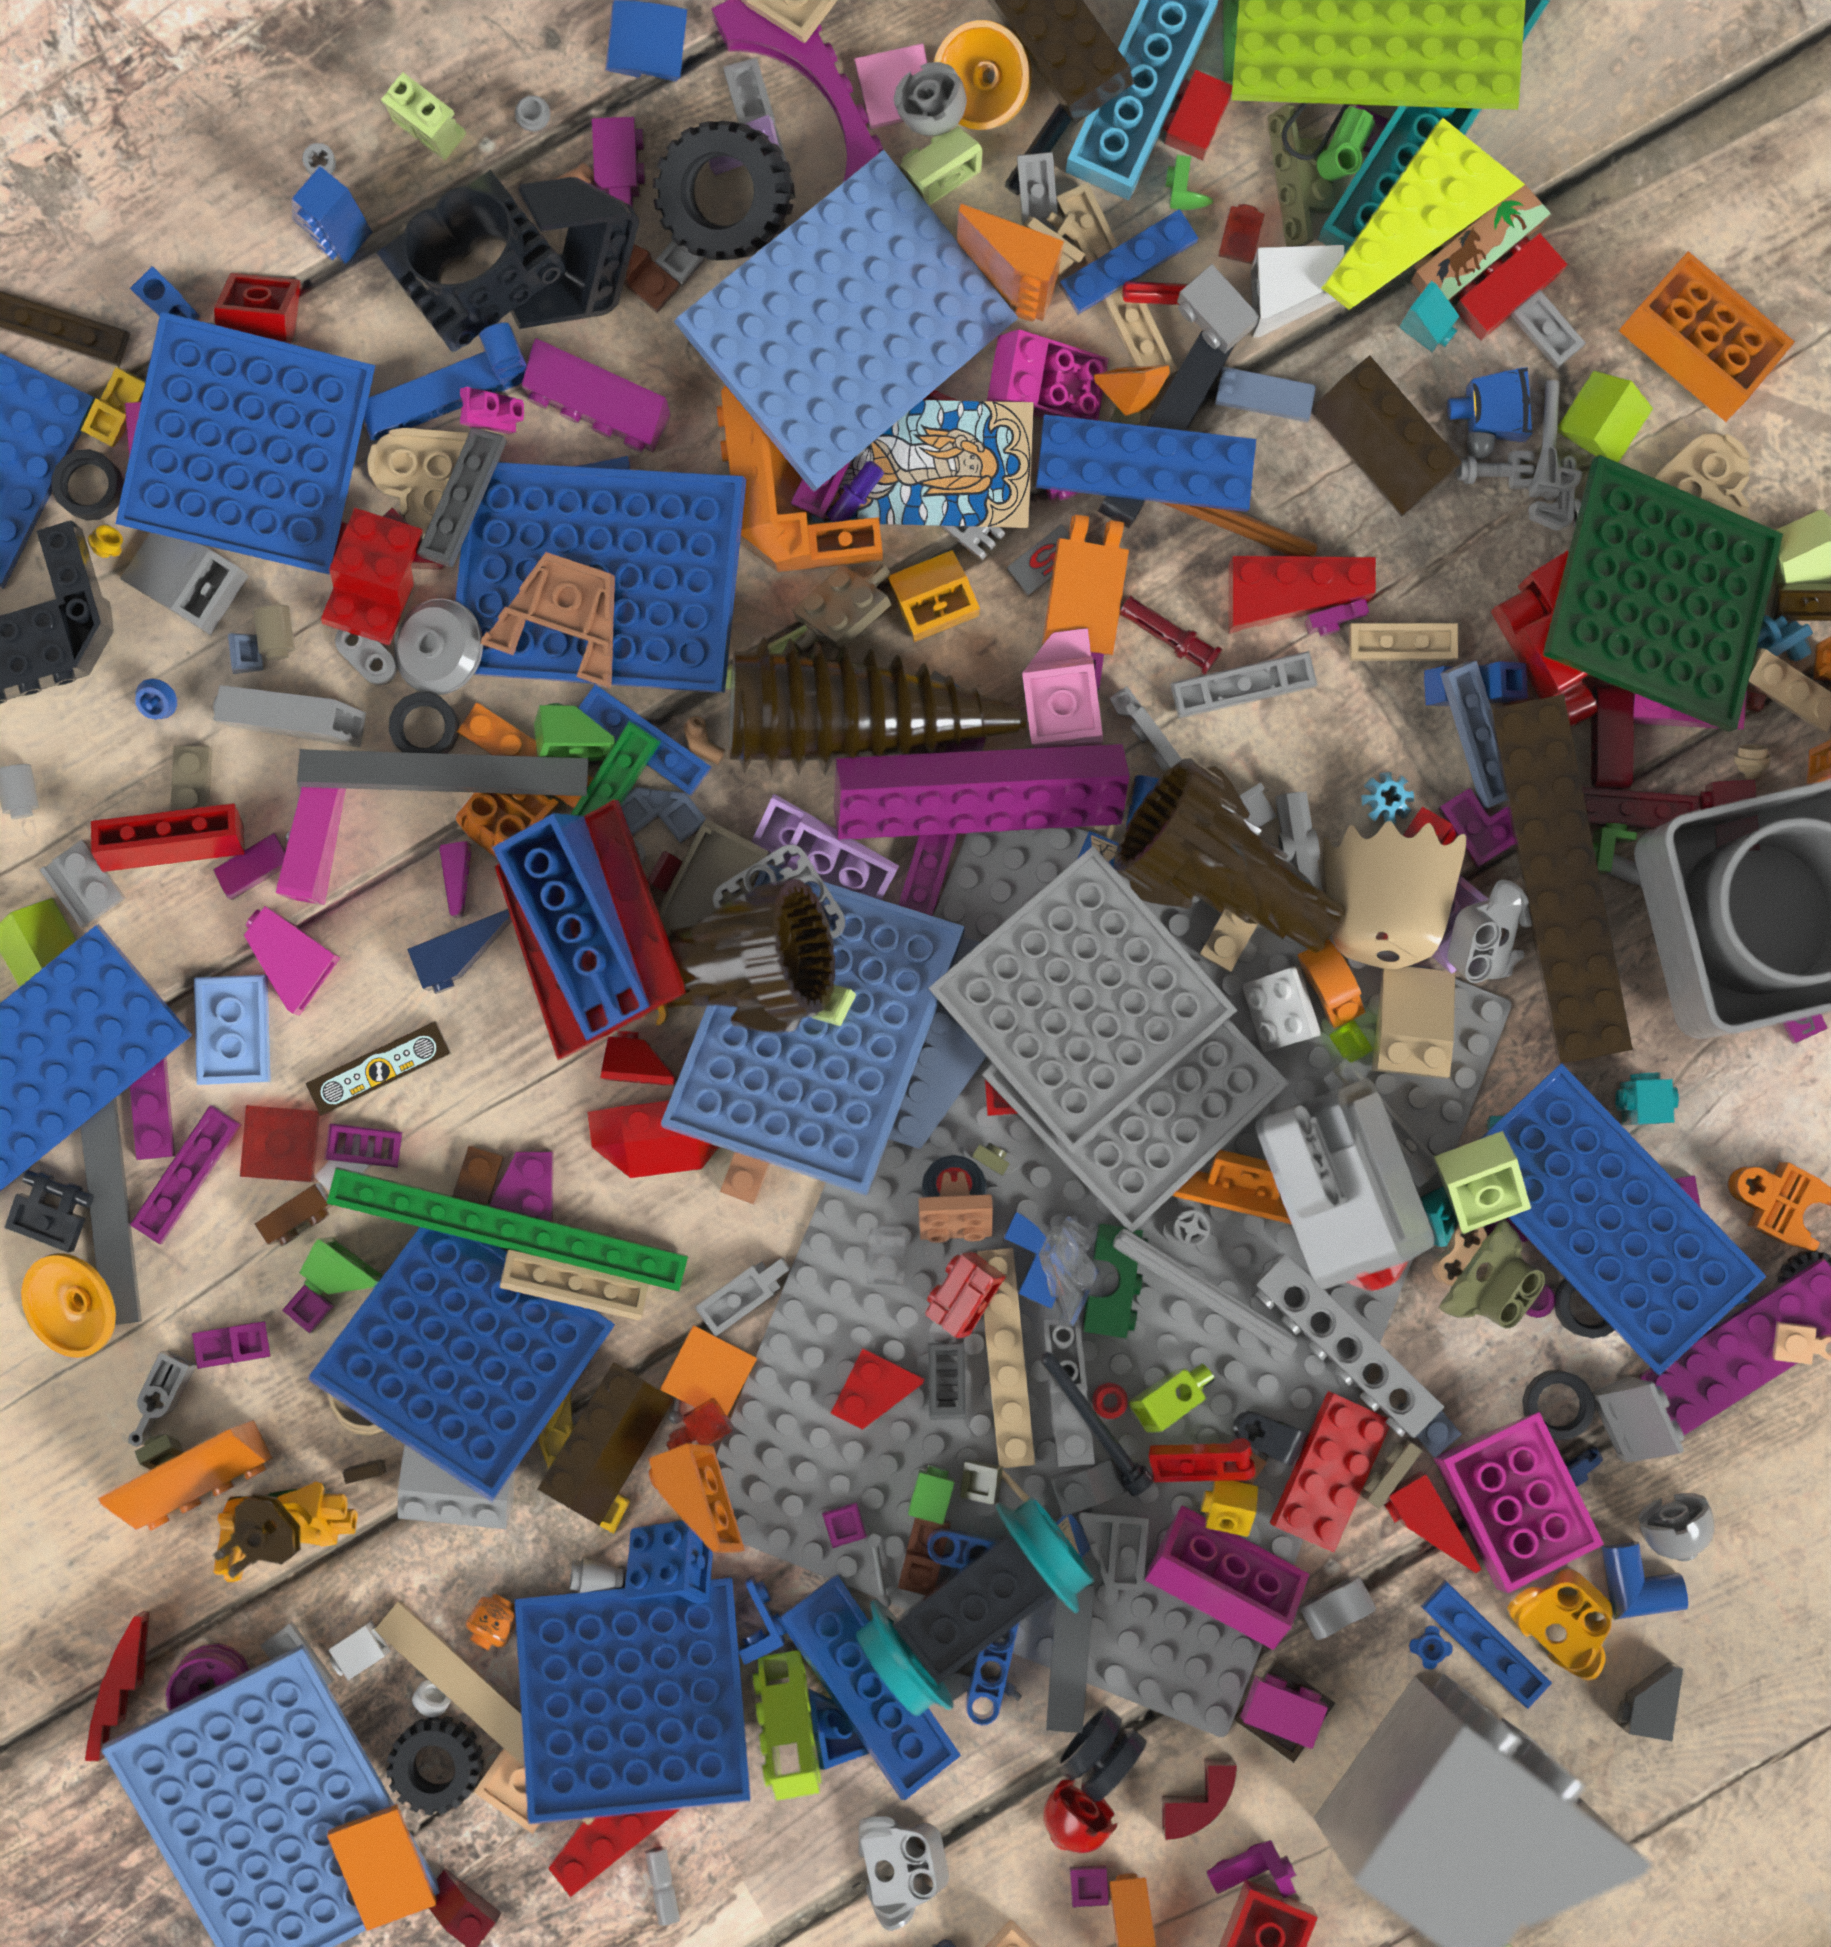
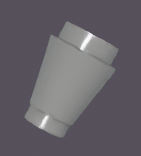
M582 1558V1561H573L570 1575V1590H577L578 1593L622 1589L624 1570Z

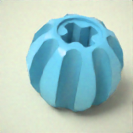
M1381 772L1379 775L1380 783L1371 777L1364 785L1371 792V795H1361L1362 806L1370 805L1372 807V812L1367 815L1376 821L1379 814L1384 817V824L1387 821L1396 824L1395 813L1402 819H1405L1412 811L1405 802L1415 801L1414 791L1406 792L1403 787L1409 781L1402 775L1399 776L1397 782L1393 781L1392 772ZM1386 791H1390V798L1395 800L1389 806L1385 805V798L1380 796Z

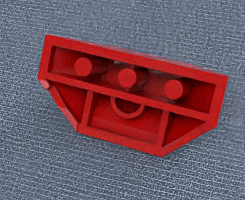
M670 1100L587 1112L592 1148L629 1178L703 1169L719 1149V1146L663 1128L661 1121Z

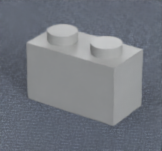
M1213 264L1180 291L1177 300L1179 304L1178 309L1182 316L1190 323L1195 321L1203 330L1202 336L1213 349L1219 348L1224 354L1256 327L1260 318Z

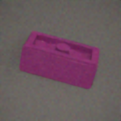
M272 833L246 849L245 855H237L213 869L226 897L234 900L280 872L286 850L276 834Z

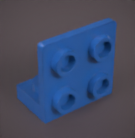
M684 1520L632 1528L630 1532L625 1598L636 1600L677 1594L696 1604L708 1603L713 1552Z

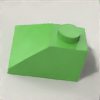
M332 1237L318 1238L299 1272L307 1278L304 1284L319 1295H322L323 1292L333 1294L375 1287L384 1276Z

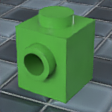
M928 1465L927 1471L919 1469L908 1509L909 1516L944 1524L955 1482L954 1478L948 1477V1470Z

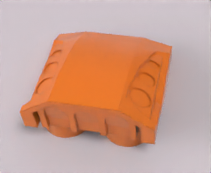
M473 793L467 803L456 814V821L469 838L497 858L492 847L553 814L559 802L554 798L550 800L544 795Z

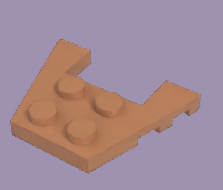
M545 552L519 587L520 592L509 607H505L498 616V622L489 633H485L480 644L514 655L525 621L586 640L588 645L576 677L610 689L612 684L615 576Z

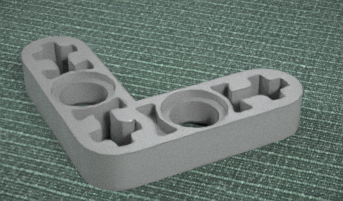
M785 845L720 885L713 895V903L715 908L718 909L721 907L720 903L724 901L722 894L729 891L731 895H734L742 889L737 883L742 880L747 891L751 893L753 888L751 887L750 879L755 872L764 871L770 875L771 883L778 882L774 871L768 864L774 861L777 868L785 863V854L790 853L792 857L799 855L801 858L797 861L798 868L792 871L790 867H786L779 871L784 877L780 881L800 879L804 884L807 882L816 883L820 887V895L818 897L820 903L822 904L826 899L830 902L829 905L824 906L830 917L835 915L839 917L835 922L837 928L831 931V937L833 939L838 937L845 929L846 920L843 912L805 852L796 845ZM745 894L741 895L736 900L741 899L743 901H746Z

